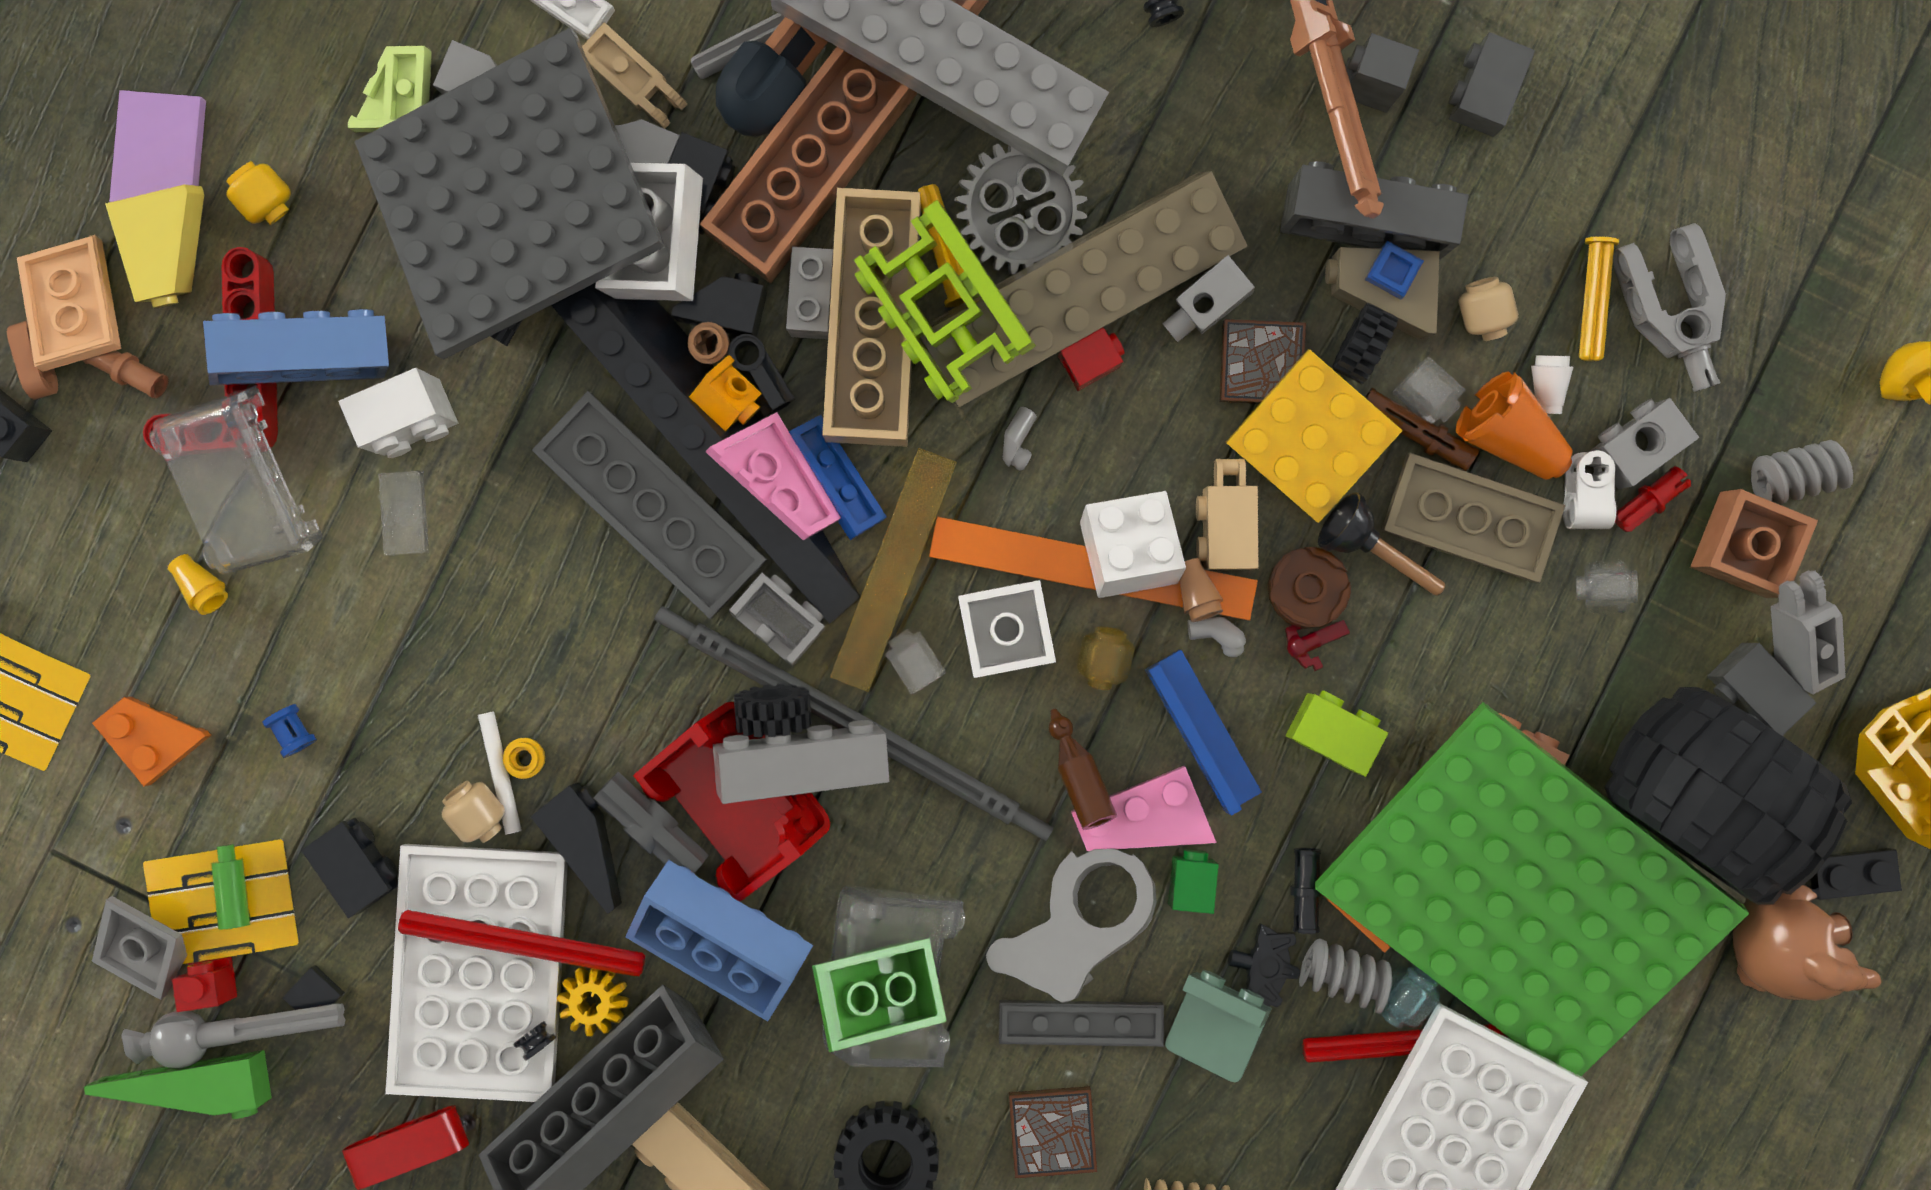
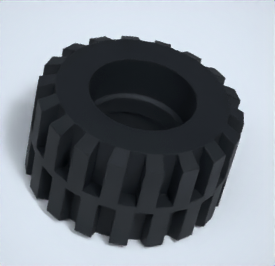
M885 1101L876 1102L875 1108L869 1109L868 1105L861 1108L858 1116L852 1115L848 1119L845 1129L841 1130L838 1139L833 1168L834 1177L839 1178L838 1189L933 1190V1182L936 1181L938 1174L939 1149L937 1148L938 1140L936 1134L930 1130V1122L926 1117L920 1119L918 1117V1110L910 1106L908 1111L902 1109V1102L894 1101L892 1107L885 1106ZM893 1140L907 1149L912 1161L904 1173L895 1177H880L866 1167L862 1158L863 1151L875 1141Z

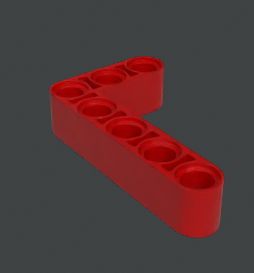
M236 247L229 250L223 257L221 265L223 313L239 314L240 320L258 319V314L275 312L274 271L269 260L248 248ZM249 261H253L254 268L252 273L248 277L243 278V267ZM254 301V312L252 316L245 319L243 315L244 307L249 302ZM256 383V395L249 401H247L245 391L249 384L224 385L225 412L155 415L148 419L144 425V441L154 450L174 455L260 453L268 451L274 446L278 436L277 383ZM252 423H256L258 428L257 436L249 442L246 437V431ZM214 424L217 430L216 437L208 443L205 436L208 427ZM173 426L175 428V438L171 443L167 444L165 433L169 427Z

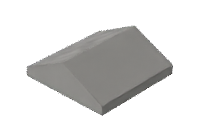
M110 896L105 902L92 962L162 1000L172 986V979L176 978L187 957L182 934L119 899Z

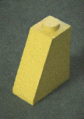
M184 184L105 203L135 302H151L153 308L165 307L179 303L177 296L192 292L204 201L202 186Z

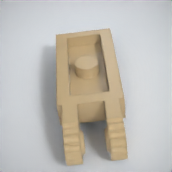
M605 22L582 46L590 67L638 110L642 109L661 128L666 129L670 121L664 112L649 102V99L658 90L674 108L682 111L688 105L666 83L665 77Z

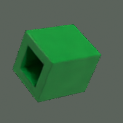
M1184 850L1183 856L1173 855L1168 905L1172 910L1214 914L1219 864L1213 859H1208V852Z

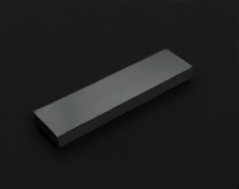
M999 1000V1044L1163 1047L1164 1004L1162 1002L1069 1001L1062 1003L1060 1001Z

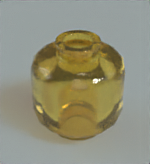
M1105 626L1096 627L1094 632L1087 633L1082 639L1077 669L1082 676L1088 679L1089 686L1100 690H1111L1113 684L1124 683L1128 679L1135 651L1134 645L1127 639V634L1124 631Z

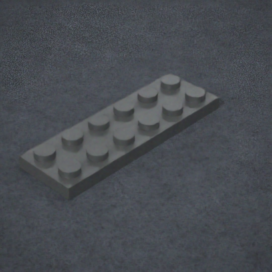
M589 391L581 397L532 449L546 465L709 619H713L768 561Z

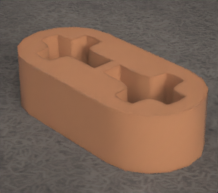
M27 321L10 325L7 328V338L18 377L25 393L33 400L56 394L59 385L55 369L42 372L34 367Z

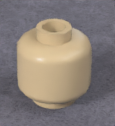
M1498 277L1484 278L1467 284L1465 286L1466 292L1458 299L1466 331L1472 335H1482L1484 341L1506 336L1508 334L1506 328L1513 325L1518 319L1517 306L1511 286L1505 282H1499Z
M465 781L454 788L442 800L445 805L442 810V818L463 842H472L480 839L484 843L494 837L502 828L499 821L503 817L505 809L483 782L471 784L469 781Z

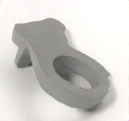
M1094 849L1080 857H1077L1071 851L1060 863L1053 877L1050 897L1051 918L1020 936L996 940L986 953L990 969L997 973L1018 978L1026 984L1050 994L1062 1003L1078 998L1083 986L1094 979L1090 974L1091 970L1134 940L1151 922L1157 901L1155 883L1147 868L1134 854L1131 856L1116 849ZM1114 865L1125 869L1131 874L1136 884L1137 901L1133 912L1124 922L1114 927L1098 928L1089 924L1083 918L1078 907V891L1081 882L1091 871L1101 866Z

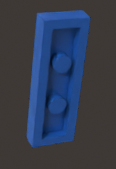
M822 415L789 431L841 518L838 522L850 540L887 518L840 443L825 442Z

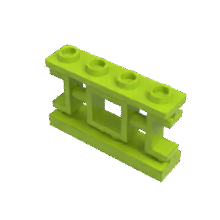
M936 200L923 209L925 213L922 216H917L911 220V223L921 236V240L889 262L881 250L874 246L864 257L860 255L854 259L860 269L855 273V277L868 295L873 292L876 293L883 304L878 308L880 315L892 330L898 326L906 338L901 343V346L915 365L920 361L930 374L924 380L935 397L939 400L944 396L947 401L953 403L959 399L960 395L973 389L961 372L970 364L994 348L1003 361L1009 364L1015 357L1020 354L1023 356L1036 347V345L944 207ZM933 226L964 270L959 276L948 262L930 273L920 257L937 246V243L928 231ZM879 266L884 275L889 279L905 267L908 269L917 284L899 296L908 309L906 313L903 314L875 272V267ZM949 278L969 309L935 332L915 301ZM979 296L982 297L1010 339L1011 343L1007 346L1004 345L996 333H993L977 344L966 326L984 315L975 301ZM923 335L926 336L930 344L935 348L953 337L964 353L946 366L955 380L952 384L949 383L921 341L920 337Z

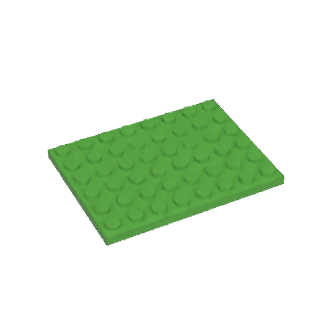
M1484 702L1477 707L1315 882L1317 891L1514 1042L1580 1076L1591 1068L1749 915L1748 910L1743 904Z

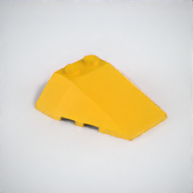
M1931 688L1882 709L1862 730L1858 738L1855 770L1857 777L1906 838L1928 849H1931Z

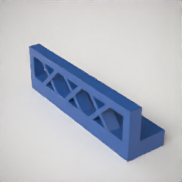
M1178 650L1144 670L1223 810L1232 816L1242 810L1241 804L1259 795L1262 791L1182 650Z

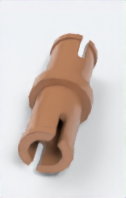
M112 351L82 360L84 363L108 373L112 381L120 385L129 384L148 394L151 398L160 397L168 385V377L166 375L160 374L139 363L138 357L128 352L122 354L118 351Z

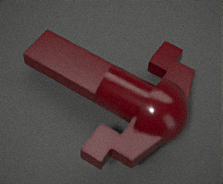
M1342 620L1299 637L1297 631L1302 628L1291 625L1285 629L1287 651L1304 669L1312 666L1314 671L1323 668L1319 657L1311 659L1307 652L1350 634V631L1345 621Z

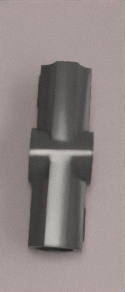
M619 772L593 797L598 802L597 804L625 827L623 831L648 854L651 855L653 853L664 864L670 860L678 866L686 867L695 873L709 856L703 848L677 826L679 823L653 799L648 800Z

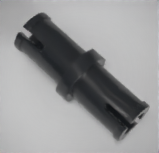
M1294 848L1295 877L1294 884L1290 885V894L1294 895V926L1292 931L1303 934H1316L1320 932L1319 897L1323 896L1315 888V882L1320 877L1321 850L1316 848Z

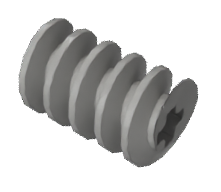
M1827 440L1820 442L1819 445L1815 443L1806 445L1803 449L1800 447L1789 449L1787 453L1781 451L1773 453L1772 456L1764 455L1757 457L1751 469V483L1755 495L1772 501L1773 497L1778 504L1787 503L1789 495L1793 500H1801L1805 492L1810 497L1819 495L1821 488L1826 493L1834 492L1837 485L1841 489L1850 488L1853 484V470L1849 457L1843 447L1836 441Z
M1319 938L1310 946L1304 957L1300 970L1299 985L1302 987L1308 977L1312 978V990L1317 993L1322 985L1327 983L1328 996L1331 998L1336 995L1340 988L1344 989L1343 1001L1348 1004L1355 994H1359L1360 1008L1365 1009L1370 1000L1373 999L1375 1000V1012L1381 1014L1388 1002L1393 978L1389 962L1380 960L1375 963L1374 957L1368 954L1360 958L1358 952L1353 949H1349L1344 953L1343 947L1336 943L1328 948L1327 941Z

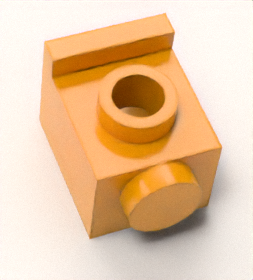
M730 355L709 371L689 396L724 431H727L737 420L744 425L760 408L755 401L762 394L732 366L735 360Z

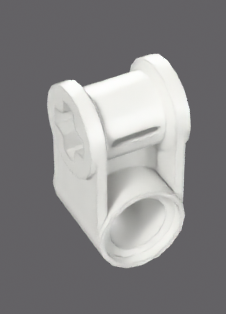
M1595 450L1576 453L1571 456L1572 464L1565 472V498L1563 504L1566 506L1563 512L1564 524L1568 529H1610L1613 527L1616 519L1614 461L1604 451ZM1585 465L1593 467L1594 473H1585Z

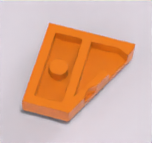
M123 697L92 723L143 786L152 785L211 736L207 730L195 728L177 720L178 717L165 711H157L151 708L149 704L133 697Z

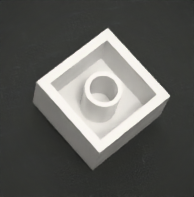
M413 368L338 401L357 447L374 452L375 454L387 455L388 458L398 457L411 451L410 444L424 438L426 442L443 438L449 434L448 428L459 424L440 379L418 368Z
M1166 491L1087 504L1085 506L1080 525L1098 598L1178 584L1186 569Z
M1040 580L958 596L974 678L1056 662Z

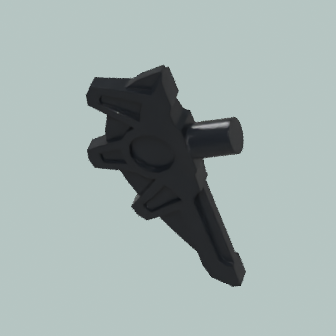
M1259 923L1254 948L1251 949L1250 953L1231 950L1228 957V965L1245 969L1247 972L1246 989L1263 997L1264 1001L1262 1004L1269 1007L1272 1005L1277 1008L1283 1001L1279 993L1286 979H1298L1300 975V969L1290 964L1288 951L1289 947L1296 944V937L1292 932L1276 933L1271 928Z

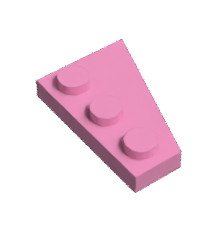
M777 412L710 446L706 450L710 457L802 540L834 524L841 518Z
M1185 766L1110 795L1117 817L1101 826L1083 830L1075 810L1071 811L1087 851L1094 849H1128L1216 843Z

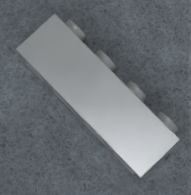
M869 720L848 723V728L832 730V726L817 725L809 727L807 733L791 735L790 732V735L776 734V737L765 735V738L749 740L748 736L734 735L724 738L723 743L713 744L716 791L722 804L889 782L886 733L877 724L873 725V722Z

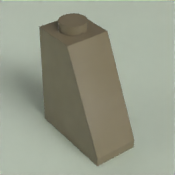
M1340 247L1332 256V259L1327 260L1325 281L1326 284H1331L1332 297L1360 311L1366 303H1370L1398 318L1396 329L1418 340H1427L1437 334L1440 251L1405 250L1424 260L1406 295L1401 300L1365 280L1381 249Z

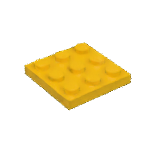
M1308 349L1230 436L1226 443L1319 523L1403 430L1314 352Z

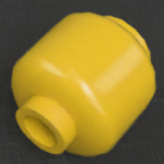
M250 161L236 170L226 180L229 184L226 192L228 200L252 224L266 220L272 225L289 211L285 203L289 200L291 191L268 164L255 165Z

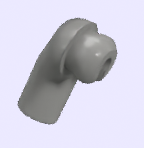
M1026 407L1018 409L1004 435L1003 460L1008 467L1012 465L1019 471L1025 469L1032 456L1031 452L1023 449L1021 445L1037 418L1036 414Z
M1212 617L1198 622L1188 620L1190 640L1214 638L1222 645L1223 653L1228 657H1238L1244 652L1246 638L1243 631L1225 617Z

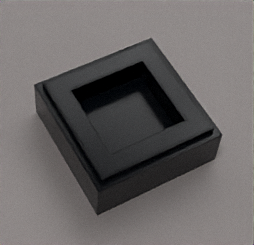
M315 965L285 994L283 999L295 1010L335 1004L345 992Z

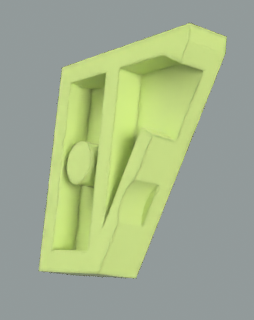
M386 46L377 64L376 74L369 79L363 91L367 98L357 118L351 115L348 121V128L354 132H373L428 103L430 99L432 51L425 46Z

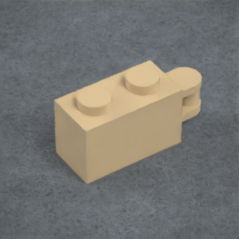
M1215 459L1214 486H1207L1203 489V496H1197L1196 519L1197 521L1203 520V537H1197L1196 556L1200 561H1203L1204 570L1258 569V486H1246L1245 459ZM1223 475H1236V486H1223Z

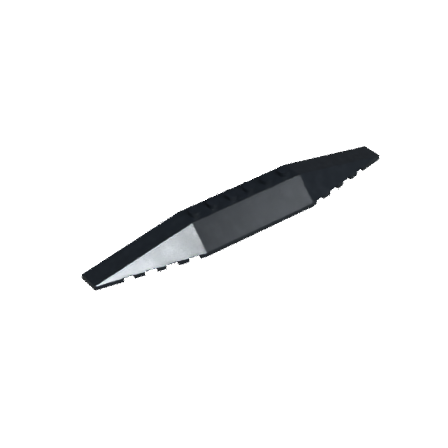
M595 282L552 304L551 306L714 494L824 616L829 624L861 598L823 530L802 540L706 453L710 446L759 422L760 419L754 414L744 425L737 420L727 431H724L689 398L705 375L714 366L713 364L701 363L691 355L688 348V336L657 300L615 299L596 289Z

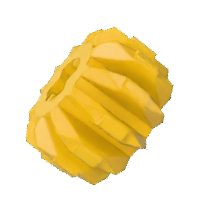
M579 967L575 970V978L567 977L562 982V985L568 992L560 993L557 996V1001L568 1005V1007L560 1012V1018L566 1019L572 1015L575 1020L570 1026L571 1031H576L582 1024H585L586 1036H593L597 1027L603 1034L608 1033L612 1029L611 1021L620 1023L624 1018L620 1009L629 1005V998L618 995L627 987L626 982L623 981L614 985L612 979L616 976V973L608 972L603 977L602 970L591 968L589 974L584 967ZM590 994L591 997L597 994L601 999L596 1008L595 1003L590 1006L586 1002V998Z

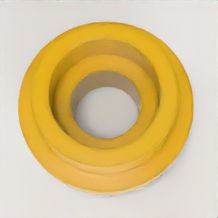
M518 738L506 747L503 754V763L508 773L520 779L531 778L542 770L545 763V752L536 740ZM523 750L528 751L532 757L530 764L527 766L519 761V754Z

